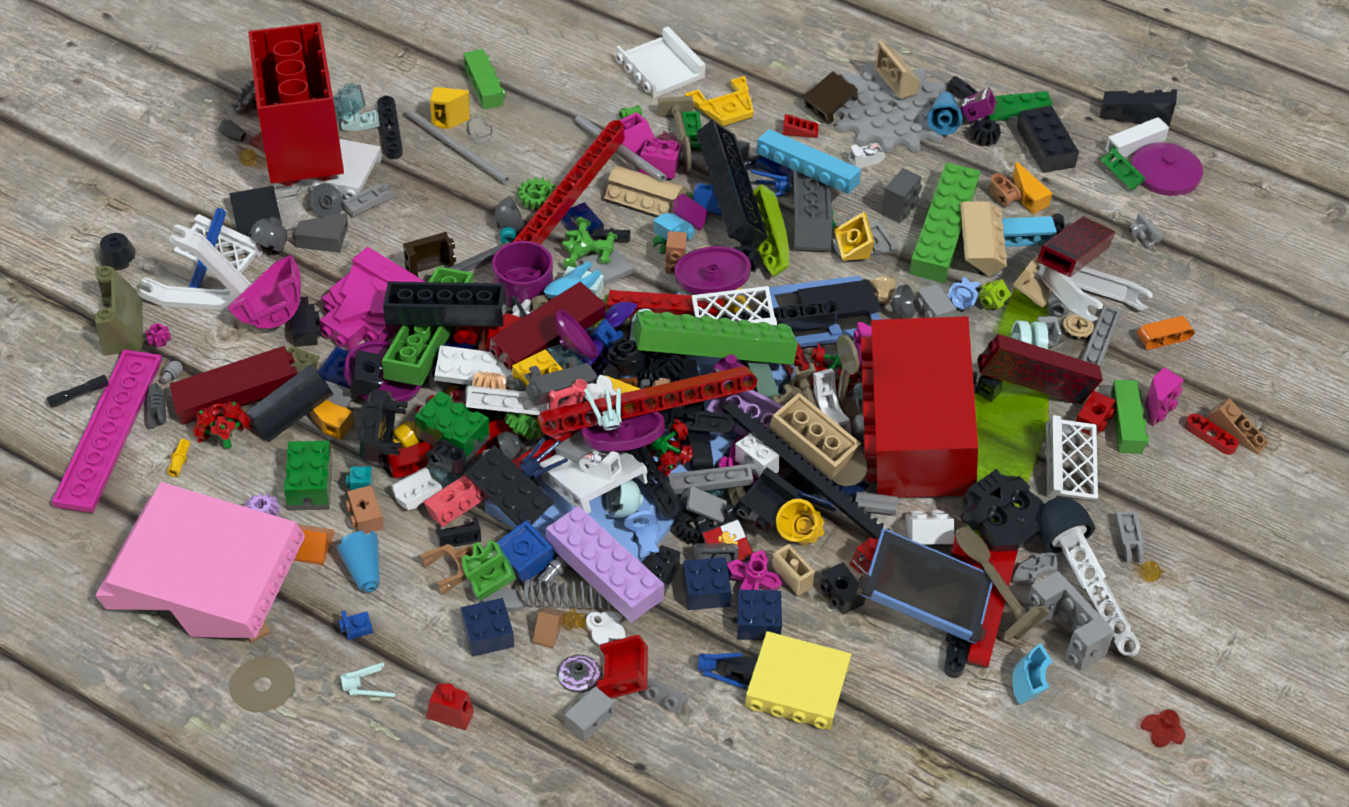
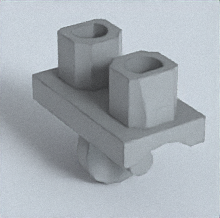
M1138 213L1136 221L1130 226L1132 236L1139 238L1148 249H1152L1154 244L1159 243L1164 236L1160 230L1157 231L1154 228L1152 220L1147 219L1142 213Z

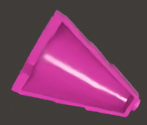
M291 254L273 263L228 305V309L237 319L245 324L255 325L256 328L267 329L278 327L292 318L299 306L301 291L300 270L293 255Z

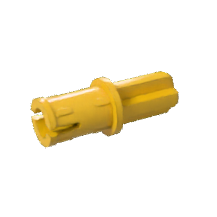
M181 439L176 451L171 454V463L167 469L169 476H180L182 466L187 462L186 455L191 444L189 440Z

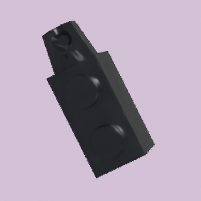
M300 297L301 305L298 306L291 318L294 347L318 345L317 337H321L320 325L316 324L320 323L319 311H315L314 304H309L308 297Z

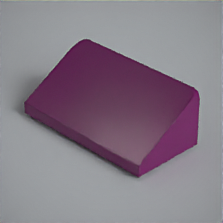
M683 193L673 200V213L692 224L697 230H702L708 216V210Z

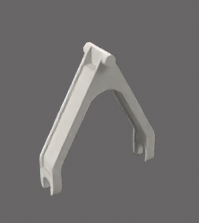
M175 225L172 230L181 233L184 238L171 234L169 242L174 246L193 253L227 289L172 287L150 278H143L140 284L148 287L151 292L138 289V296L163 307L230 311L228 305L251 283L202 234L182 225Z
M1039 263L1038 266L1041 268L1035 274L1070 311L1088 321L1099 320L1098 317L1091 315L1089 311L1090 306L1093 305L1098 309H1102L1103 304L1101 301L1084 293L1081 289L1122 301L1138 310L1149 308L1140 302L1142 294L1148 298L1153 297L1151 291L1132 281L1088 267H1083L1072 277H1068Z

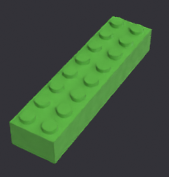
M945 163L912 256L910 275L942 283L946 282L963 232L960 203L973 202L978 187L980 170Z
M437 266L428 282L474 283V276L472 272ZM402 325L382 359L384 379L422 386L438 357L440 345H445L455 326Z
M644 310L643 312L637 311L633 329L637 348L643 351L726 358L727 355L732 354L738 360L793 365L798 346L790 326L786 324L772 325L767 322L751 323L748 320L732 321L728 318L712 319L709 316L693 317L689 314H682L681 316L673 315L669 312L661 314Z

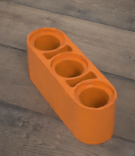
M1185 316L1149 323L1141 326L1137 331L1138 337L1148 350L1187 341L1195 334L1194 329Z

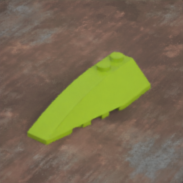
M761 184L753 191L769 238L757 246L756 250L760 251L763 263L772 276L776 277L789 267L788 239L776 195Z

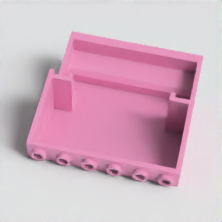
M160 482L154 495L150 496L95 596L105 609L170 610L190 637L256 638L305 538V534L294 521Z

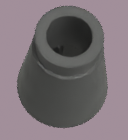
M224 119L219 125L218 131L222 136L241 142L246 137V132L231 120Z

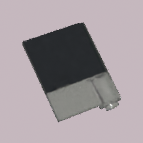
M279 184L229 193L237 232L248 236L255 222L264 218L270 219L271 217L281 220V225L285 227L286 231L296 229L298 222L304 220L299 196L302 195L300 185L286 186Z

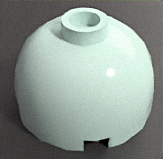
M633 480L608 491L606 495V510L611 512L609 517L626 518L627 515L634 514L643 503V495Z

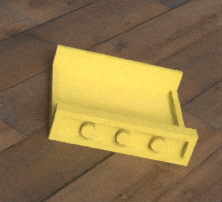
M767 631L746 694L745 707L753 711L766 712L775 717L788 718L797 723L814 725L819 729L831 730L852 654Z

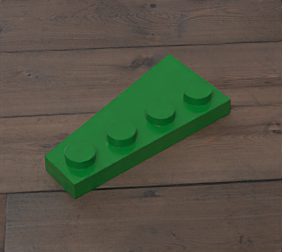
M1048 91L995 96L997 104L994 114L986 117L990 121H1006L1011 116L1017 115L1019 117L1020 111L1052 106L1053 102Z

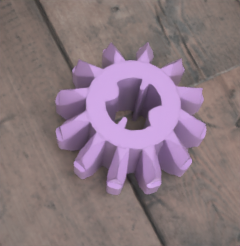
M261 493L258 496L251 495V500H246L245 507L279 517L280 506L277 503V499L271 497L269 493L264 496Z

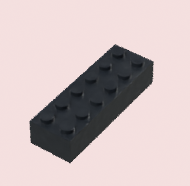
M388 281L383 303L385 324L503 327L507 303L506 284Z

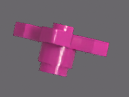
M763 550L752 553L747 564L738 559L727 563L730 578L743 581L740 589L758 590V587L764 590H777L782 585L776 573L767 571L766 565L769 559Z

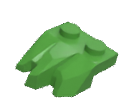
M492 540L488 541L486 548H483L479 542L474 543L473 555L471 557L468 555L462 556L463 570L466 577L471 581L475 595L480 601L517 579L505 553L499 544Z

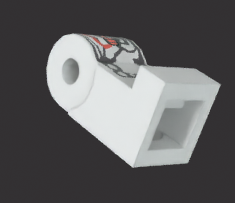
M872 143L864 147H858V145L850 146L849 160L853 166L858 168L878 164L885 158V153L878 143Z
M592 449L579 461V465L585 473L608 480H613L622 471L618 452L611 451L606 455Z

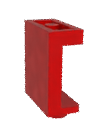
M633 635L600 645V650L605 656L604 679L598 680L597 688L612 699L647 690L648 646L640 635Z

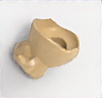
M880 276L874 280L869 279L879 305H890V300L896 287L895 276L892 278Z

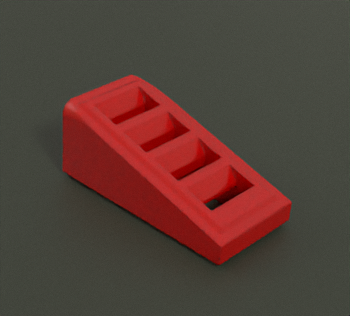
M784 114L783 135L818 138L819 124Z

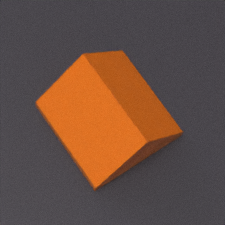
M298 524L305 534V538L293 561L324 565L335 530Z

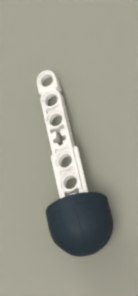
M1058 497L1049 500L1041 510L1040 524L1042 530L1038 534L1045 550L1048 553L1063 552L1083 590H1087L1100 616L1113 630L1117 623H1123V632L1120 634L1114 632L1113 635L1116 638L1113 641L1120 653L1127 657L1136 656L1140 651V644L1135 634L1131 631L1128 621L1104 579L1106 575L1087 542V539L1095 531L1092 519L1086 509L1071 498ZM1080 551H1084V560L1081 562H1077L1076 554ZM1094 569V577L1087 580L1085 578L1086 571ZM1098 588L1104 589L1101 591V594L1107 600L1103 601L1100 596L1095 595L1098 593ZM1112 604L1114 612L1106 616L1104 609L1107 605ZM1128 641L1134 643V648L1131 652H1125L1124 645Z

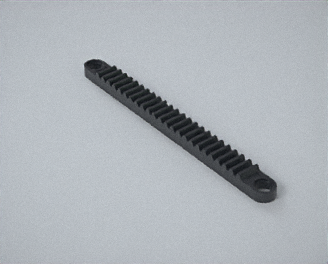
M727 400L721 406V409L726 414L731 415L738 425L776 452L783 463L828 501H831L835 507L873 539H879L884 524H877L876 517L871 519V513H865L864 507L858 508L857 501L852 503V497H846L845 491L839 492L838 485L833 487V481H827L826 475L821 476L819 469L814 471L813 464L808 465L807 459L802 460L801 454L796 455L794 448L790 449L788 443L783 444V439H777L776 433L771 434L770 428H765L763 422L759 423L757 417L753 418L751 412L745 413L730 400ZM888 544L887 550L906 566H909L911 560L915 559L912 553Z

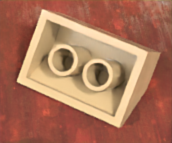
M878 41L875 62L877 72L899 99L918 94L920 86L919 77L913 73L911 68L893 48L883 41Z

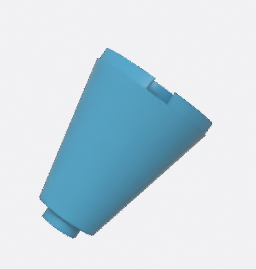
M942 92L937 96L927 116L929 128L936 131L939 135L955 133L962 125L963 120L961 110L953 95L949 92Z
M358 531L341 538L342 543L340 545L336 544L340 557L359 590L365 593L375 591L380 585L379 539L377 533L370 531V534H364V531Z

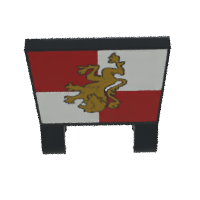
M733 504L727 505L723 510L729 520L728 522L708 529L704 516H699L694 520V524L700 532L704 543H735L739 548L738 560L740 561L749 559L752 553H754Z

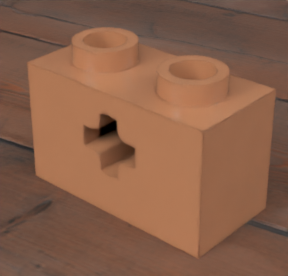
M668 231L666 274H675L676 263L686 254V232Z
M372 485L347 491L348 500H345L348 513L352 512L353 516H350L353 528H357L358 531H364V534L384 529L383 517Z

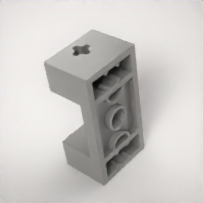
M1059 571L1031 585L1025 607L1026 611L1028 612L1033 606H1045L1049 611V614L1038 625L1058 614L1060 619L1073 630L1066 653L1072 665H1075L1081 671L1107 655L1115 631Z

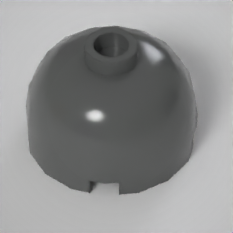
M511 196L504 198L497 204L495 208L496 218L493 219L497 228L504 229L510 227L515 229L516 233L521 232L526 224L524 220L522 221L521 213Z
M275 217L258 220L254 223L248 234L253 241L267 248L268 246H275L273 250L283 251L288 239L287 231L281 225V220Z

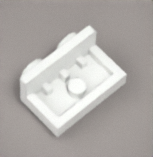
M423 468L391 486L396 502L407 510L417 508L419 504L442 490L441 484L431 478L427 468Z

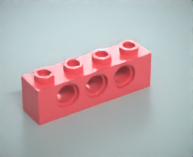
M464 475L425 500L424 504L431 518L440 524L441 527H444L486 499L487 496Z

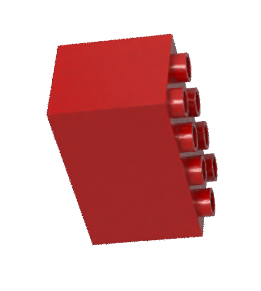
M316 22L248 31L257 111L270 184L280 183L288 186L294 185L302 179L317 178L318 180L325 181L333 179L336 175L344 174L321 23Z
M969 316L871 320L872 336H861L865 459H867L868 463L866 483L877 482V494L896 496L897 498L964 496L969 487L977 483L978 436Z

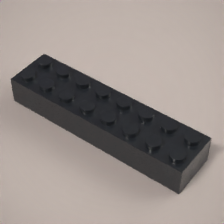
M711 119L697 131L698 143L702 148V155L706 161V168L710 174V181L714 187L718 207L722 212V220L727 229L726 233L731 239L737 240L743 246L749 244L750 247H757L769 237L736 136Z

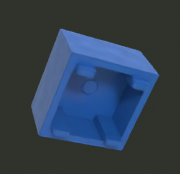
M527 520L497 542L510 561L515 576L522 585L525 584L526 578H533L546 568L551 560L554 561L556 558L553 547Z

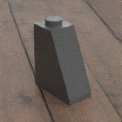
M347 213L299 221L297 228H294L292 234L296 248L340 253L349 227Z

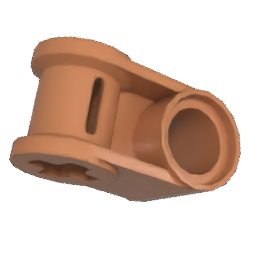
M1001 173L992 175L988 193L1001 206L1007 207L1012 201L1021 199L1019 188L1011 183L1005 175Z

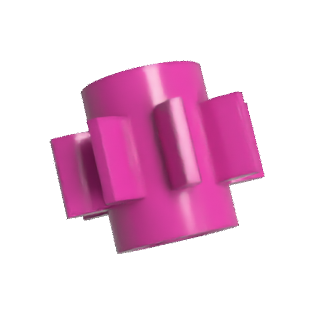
M160 323L151 325L149 331H145L148 344H153L155 347H163L167 345V340L171 339L168 326H163Z

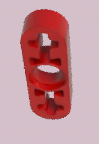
M1194 413L1188 416L1185 427L1189 432L1223 454L1232 455L1236 452L1239 444L1236 437L1199 414ZM1207 432H1214L1217 436L1211 437Z

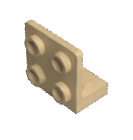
M1036 255L1013 285L1020 293L1027 295L1034 304L1044 307L1048 302V295L1051 290L1035 275L1041 268L1038 266L1039 263L1036 262L1038 259Z

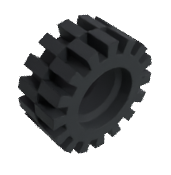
M686 507L683 508L681 516L676 519L677 536L680 537L682 542L686 540L688 545H690V542H693V545L697 542L704 543L700 532L687 526V524L694 522L701 515L687 510ZM705 517L708 529L712 528L714 525L713 520Z

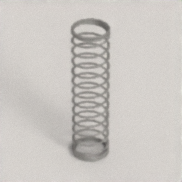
M526 578L524 606L529 605L531 592L532 605L535 606L537 604L538 595H540V604L543 607L548 591L549 606H553L556 594L557 605L560 608L565 590L567 608L571 604L572 592L575 608L578 607L582 591V604L585 609L590 591L591 607L594 609L599 592L596 590L593 605L592 586L588 584L586 603H584V588L581 581L576 605L575 582L572 581L568 603L567 585L564 580L559 604L558 581L556 580L551 603L550 583L547 580L544 601L542 603L541 580L539 579L534 603L533 580ZM599 593V606L602 610L604 607L605 598L603 597V602L601 605V594ZM608 602L609 610H611L612 604H610V602Z

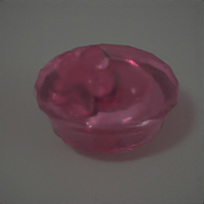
M663 131V134L656 137L662 141L677 140L674 133H666V131Z

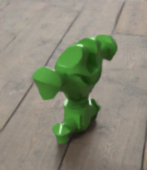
M581 216L577 218L576 224L579 226V230L567 231L565 237L569 241L562 242L564 249L571 255L569 259L565 258L563 260L564 268L567 269L568 266L576 268V260L591 252L602 254L598 259L602 264L610 263L609 255L614 251L613 242L618 236L609 232L606 234V241L600 239L593 241L589 231H586V227H589L591 222Z

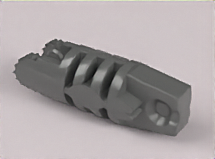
M157 383L149 385L147 396L148 426L152 429L156 427V419H159L162 424L166 423L165 393Z

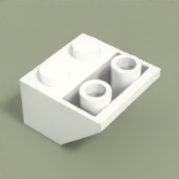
M914 510L911 511V514H906L909 539L920 544L954 543V519L948 513H944L943 510H932V514H926L924 511Z

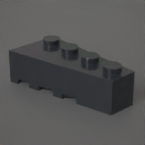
M1171 89V92H1162V90L1144 92V90H1137L1135 93H1128V91H1104L1100 118L1142 124L1159 117L1169 127L1176 106L1177 89Z

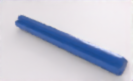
M222 208L215 210L206 239L214 247L226 216V212ZM199 259L189 288H201L207 267Z

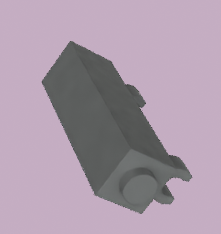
M572 356L566 359L569 363L562 365L563 370L541 375L540 369L537 366L530 367L529 370L531 372L525 374L527 381H529L525 392L533 404L537 406L550 402L548 395L552 390L556 392L571 387L577 379L585 380L588 384H596L598 376L589 363L578 366L577 359Z

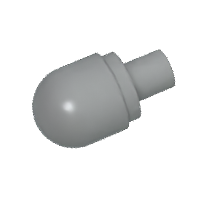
M171 361L164 368L160 381L167 384L169 380L177 379L183 371L182 364L178 361Z

